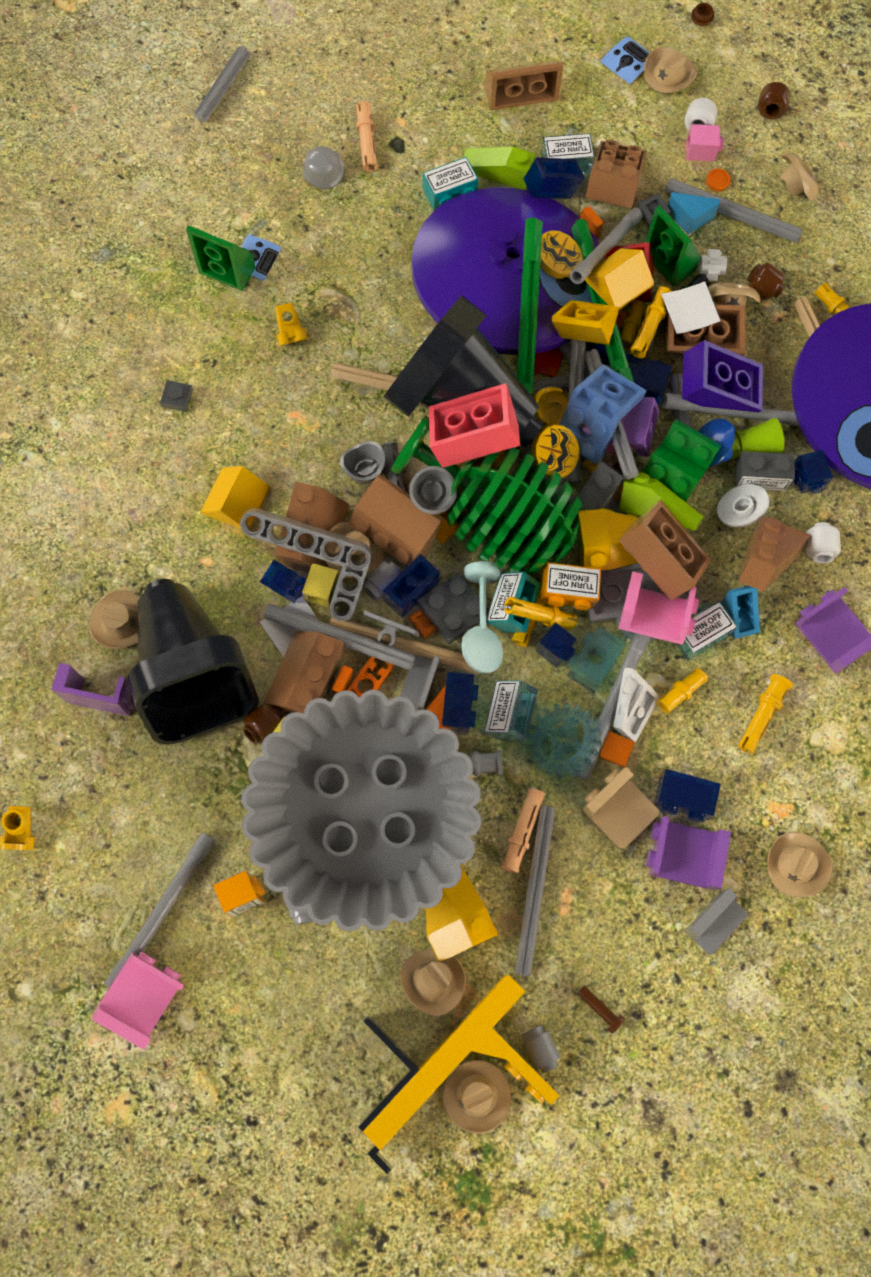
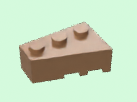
M762 516L748 541L738 582L764 592L779 578L783 571L786 572L790 565L799 559L811 535L782 524L775 518Z

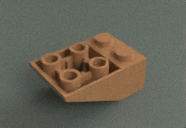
M601 140L591 170L585 198L632 209L647 151L635 145L627 147L619 145L614 140Z

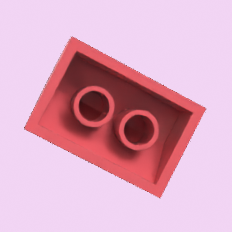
M506 383L429 406L430 448L442 468L520 446L519 425Z

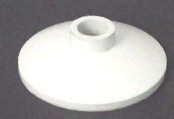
M744 484L737 486L725 493L720 499L717 506L718 517L722 523L730 527L751 525L766 513L769 507V496L758 485Z

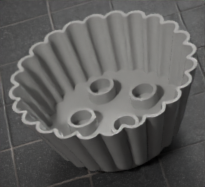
M343 690L333 696L331 702L323 698L313 699L305 707L304 714L294 712L286 715L281 723V732H273L264 738L262 743V753L264 756L257 757L249 765L248 774L252 784L244 789L241 796L242 804L249 812L242 821V830L249 840L254 841L250 846V859L256 866L265 868L263 878L266 886L272 891L283 892L284 902L290 909L294 911L307 909L310 919L321 925L329 924L335 920L337 926L345 931H354L360 928L363 923L371 930L380 931L390 925L392 919L401 923L410 922L417 916L419 907L432 908L441 901L443 895L442 888H451L459 882L462 874L460 864L468 862L474 855L475 846L471 836L476 834L481 826V816L473 808L480 800L481 791L478 784L469 779L473 771L471 759L466 754L457 752L459 741L456 734L446 728L439 729L438 718L433 712L429 710H418L415 712L413 703L406 697H393L388 701L386 696L377 690H368L360 698L354 692Z

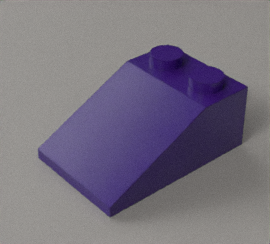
M704 340L684 352L682 399L702 407L759 413L763 411V364Z

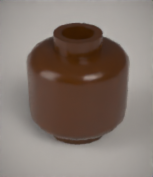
M772 82L764 86L758 101L759 113L764 118L771 120L785 115L790 102L791 94L789 88L781 82Z
M768 262L762 265L757 264L747 277L748 286L754 288L762 300H768L772 296L777 298L785 288V285L782 284L785 277L784 273Z
M262 704L245 717L243 732L254 745L258 743L262 745L264 738L273 733L284 715L279 708L275 706L272 708Z

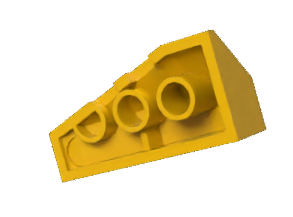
M605 508L578 511V521L580 520L578 527V557L581 566L611 570L638 563L619 541L627 528L638 517L632 514L616 513Z
M461 864L462 874L459 882L451 888H442L443 895L441 901L436 906L424 908L427 923L425 926L426 936L439 962L456 956L498 935L484 903Z

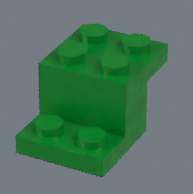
M676 419L661 445L653 452L642 473L648 474L650 478L659 480L686 502L698 486L722 445Z

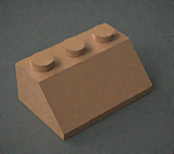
M554 60L486 71L485 92L490 110L558 100L563 63Z
M714 304L720 322L679 334L676 333L666 309L663 339L667 352L684 353L706 340L744 356L745 306Z
M379 474L355 506L349 525L412 570L429 554L444 519L438 514H427L420 511L413 504L410 494Z
M296 482L286 517L330 531L335 525L345 521L349 504L321 487ZM285 526L282 528L280 537L288 534ZM303 533L299 536L300 542L304 545H311L314 542V538L309 533ZM277 545L275 556L280 566L306 572L310 571L312 564L330 568L325 560Z
M661 500L657 501L629 526L619 539L624 549L636 559L642 570L654 580L659 590L666 594L671 601L693 588L711 562L708 555Z
M295 631L263 704L272 708L275 706L287 714L294 712L304 714L305 707L310 701L317 698L325 699L344 656V642L319 632Z

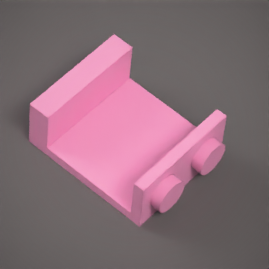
M632 571L618 629L683 645L686 635H692L696 619H692L691 615L696 614L699 605V599L695 598L697 587L694 586L690 589L687 599L677 597L671 601L666 594L640 588L643 574Z
M141 951L139 955L133 952L130 954L92 1014V1020L145 1050L151 1040L150 1033L178 989L182 990L184 984L179 980L181 977L180 973L168 966L164 970L154 965L156 959Z

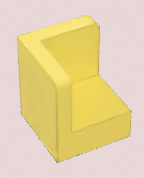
M312 564L302 591L304 600L330 608L331 598L339 577L338 570Z

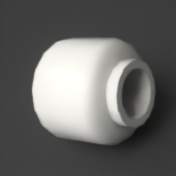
M698 98L691 102L685 115L684 124L686 129L689 131L691 124L715 125L718 113L716 104L708 98Z
M820 522L807 530L806 533L810 534L811 537L805 546L806 555L813 559L814 562L829 563L841 553L840 531L836 527L826 522Z

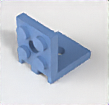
M603 364L573 390L559 425H563L574 434L578 442L579 454L597 465L602 460L619 421L643 399L647 390ZM582 424L589 427L591 434L583 431Z

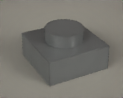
M659 193L639 201L637 204V208L643 212V219L647 226L651 225L655 208L659 205L670 216L671 211Z
M167 380L160 401L161 406L187 412L193 392L192 385Z

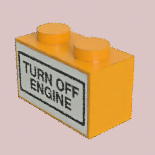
M548 562L542 571L540 602H548V605L555 607L572 605L578 610L593 608L599 601L601 569Z
M246 870L213 885L223 912L231 917L264 903L262 895L266 894L260 878H257L256 875L252 876Z

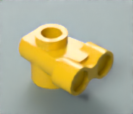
M293 302L276 306L275 311L279 334L276 336L279 346L308 339L306 328H302ZM285 312H289L292 315V319L288 322L282 318Z
M9 806L8 811L3 814L1 819L5 832L4 835L0 836V849L34 850L35 837L31 836V807ZM19 816H20V818H21V823H20V824L18 823V817H19Z

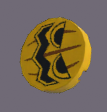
M551 230L545 232L542 235L540 268L556 279L570 278V272L583 259L581 249L575 240L561 231Z
M549 425L544 427L534 437L531 444V455L535 457L533 462H535L536 466L541 461L549 465L545 477L548 478L555 470L562 478L569 475L576 467L579 459V446L571 430L563 425Z

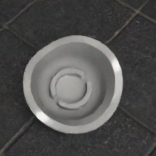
M324 146L315 147L306 155L303 175L313 186L319 189H330L341 182L344 175V163L336 151Z
M372 441L362 442L346 450L340 458V465L344 473L359 484L372 483L377 475L382 474L386 462L383 448L378 443Z
M428 466L419 470L412 478L409 487L410 498L415 507L427 514H439L448 510L453 505L457 495L456 488L451 496V485L454 478L447 470L438 466Z

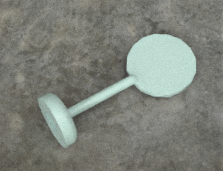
M486 561L473 562L464 567L465 578L470 582L480 584V626L469 629L463 636L461 644L463 657L467 664L473 670L482 674L497 670L503 659L502 644L498 636L491 629L486 628V583L497 581L501 576V569L499 570V568L493 566L495 563Z

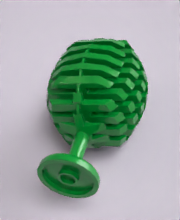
M425 415L391 467L390 470L395 474L402 473L411 458H417L428 466L441 467L431 448L424 443V438L429 432L428 416ZM511 448L495 470L490 469L499 452L487 455L479 467H471L475 459L466 461L461 467L456 464L444 467L454 478L451 485V496L456 488L458 496L456 503L446 517L449 527L454 523L464 507L468 511L454 534L457 539L461 541L477 520L479 524L466 544V548L472 553L480 545L490 529L493 530L479 553L478 558L487 562L505 537H507L493 560V563H495L493 566L500 570L509 561L513 553L516 552L506 571L508 573L519 572L533 554L534 557L525 570V573L528 575H534V573L538 572L552 555L553 560L551 563H557L569 553L575 542L580 520L574 528L570 526L582 503L577 496L563 510L573 491L568 482L563 484L552 497L561 480V475L555 470L543 482L540 489L537 490L549 465L541 461L528 476L527 480L522 482L535 457L527 453L516 466L513 473L508 475L507 472L520 450Z

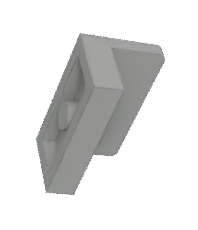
M414 655V665L408 671L400 696L406 697L413 703L415 712L425 710L440 665V657L434 656V659L430 660Z
M730 888L722 890L685 930L709 955H712L748 916V913L734 900L737 895Z

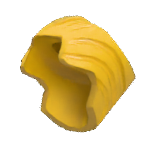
M547 387L538 390L533 395L534 400L539 405L534 416L544 423L540 429L541 431L549 425L560 424L568 405V400L560 388Z

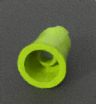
M772 418L761 424L735 431L731 459L738 458L742 451L783 453L785 446L784 435L778 419Z

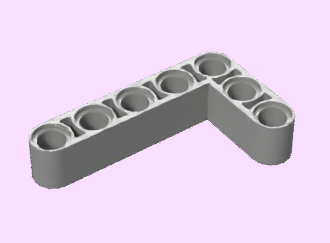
M252 508L246 511L240 520V527L244 534L342 566L331 598L330 613L338 621H345L351 618L370 564L371 551L368 545L361 541L259 508ZM249 516L258 517L261 526L259 528H251L247 523V518ZM278 524L286 527L288 534L279 537L274 533L273 527ZM303 533H309L314 538V542L311 545H304L300 542L299 536ZM331 541L336 542L340 546V550L334 554L329 553L325 545ZM361 550L366 554V558L361 562H357L352 559V552ZM349 575L354 576L358 583L355 586L348 587L343 583V579ZM339 601H345L349 604V609L343 612L335 608V604Z

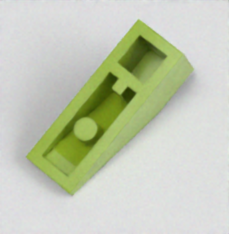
M513 146L467 148L463 158L467 157L477 176L526 190L534 171L536 153Z
M638 472L637 477L624 481L619 511L642 516L657 501L661 500L684 528L696 531L701 524L703 516L659 480L650 478L646 473Z

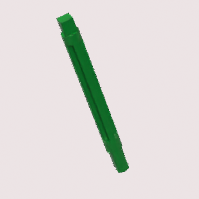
M537 218L525 220L517 378L532 397L543 222Z
M580 219L575 222L571 230L574 240L581 249L582 260H584L595 249L588 222ZM587 283L592 302L608 305ZM615 322L609 345L605 344L612 370L634 382L617 323Z

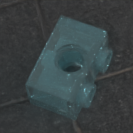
M598 626L594 633L591 631L587 633L581 643L584 646L583 651L580 655L575 652L567 664V667L571 668L567 677L594 694L626 645V642ZM588 655H598L601 662L592 663L588 659Z

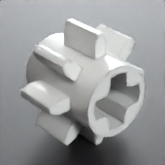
M708 249L707 255L700 256L699 274H704L709 281H718V275H725L727 256H721L722 252L720 250Z

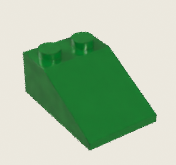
M659 205L655 208L645 243L650 242L655 268L674 287L696 272L700 256L689 237Z
M188 225L186 232L198 272L243 291L256 268L253 254L245 248Z

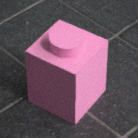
M691 124L686 139V160L714 162L717 153L721 152L723 148V136H720V126Z

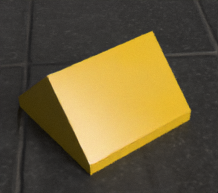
M619 249L596 265L592 273L585 279L608 305L618 306L619 310L654 285L643 251L634 249Z
M570 300L552 316V322L561 338L609 345L619 307Z
M243 466L223 467L201 510V514L241 529L240 520L245 512L252 508H261L270 486ZM249 516L247 518V523L250 527L256 516Z

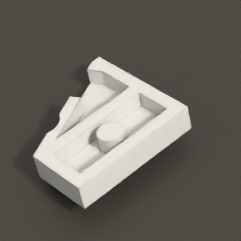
M625 667L613 727L623 737L636 743L660 696L632 668Z

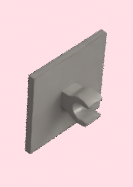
M367 611L363 613L369 619L386 625L378 634L377 640L380 643L384 635L390 634L392 640L389 646L393 647L397 640V630L420 638L421 634L412 628Z

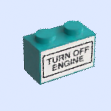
M467 157L422 173V189L435 211L439 206L458 195L478 190V177Z
M525 572L501 573L487 615V623L503 633H526L530 619L505 613L504 608H512L504 606V603L508 597H515L535 603L541 583Z

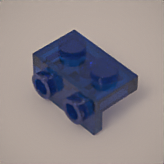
M448 672L442 726L458 728L457 734L468 735L470 727L475 728L476 711H471L472 701H477L479 685L474 684L475 674Z

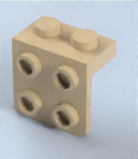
M627 767L621 772L615 769L604 780L607 785L601 791L595 788L584 799L588 804L582 809L619 849L626 848L659 815L658 808L630 781L634 774Z

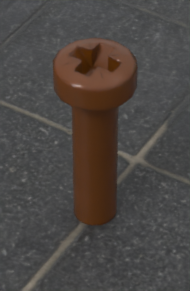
M585 985L578 991L577 995L609 1025L607 1030L611 1034L621 1027L625 1021L621 1014L617 1017Z

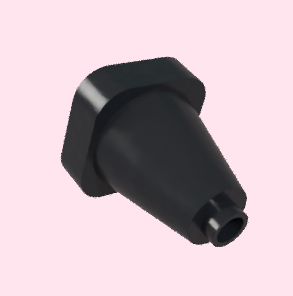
M461 295L431 331L383 398L409 417L418 405L429 410V406L506 383L519 425L520 446L525 448L544 425L542 421L534 416L539 405L479 330L478 326L487 314L465 296Z
M158 579L148 584L137 602L139 663L130 670L127 682L136 711L151 738L159 744H177L245 719L248 714L258 707L259 697L237 640L220 634L186 586L175 583L171 579Z

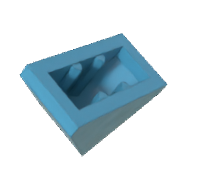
M672 192L668 203V208L671 211L670 216L689 235L715 217L720 199Z
M744 586L729 590L720 603L736 626L730 630L733 638L737 639L760 633L757 589L751 586Z

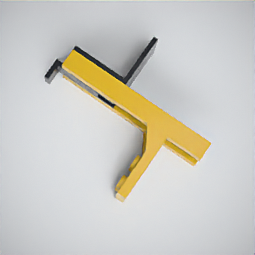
M509 974L504 975L420 1067L370 1016L363 1020L409 1068L405 1075L358 1126L374 1144L368 1151V1155L386 1174L392 1170V1166L378 1151L390 1141L471 1051L504 1059L507 1062L504 1068L516 1080L520 1081L523 1078L529 1084L525 1089L540 1104L546 1101L552 1105L560 1096L493 1029L495 1024L526 992Z

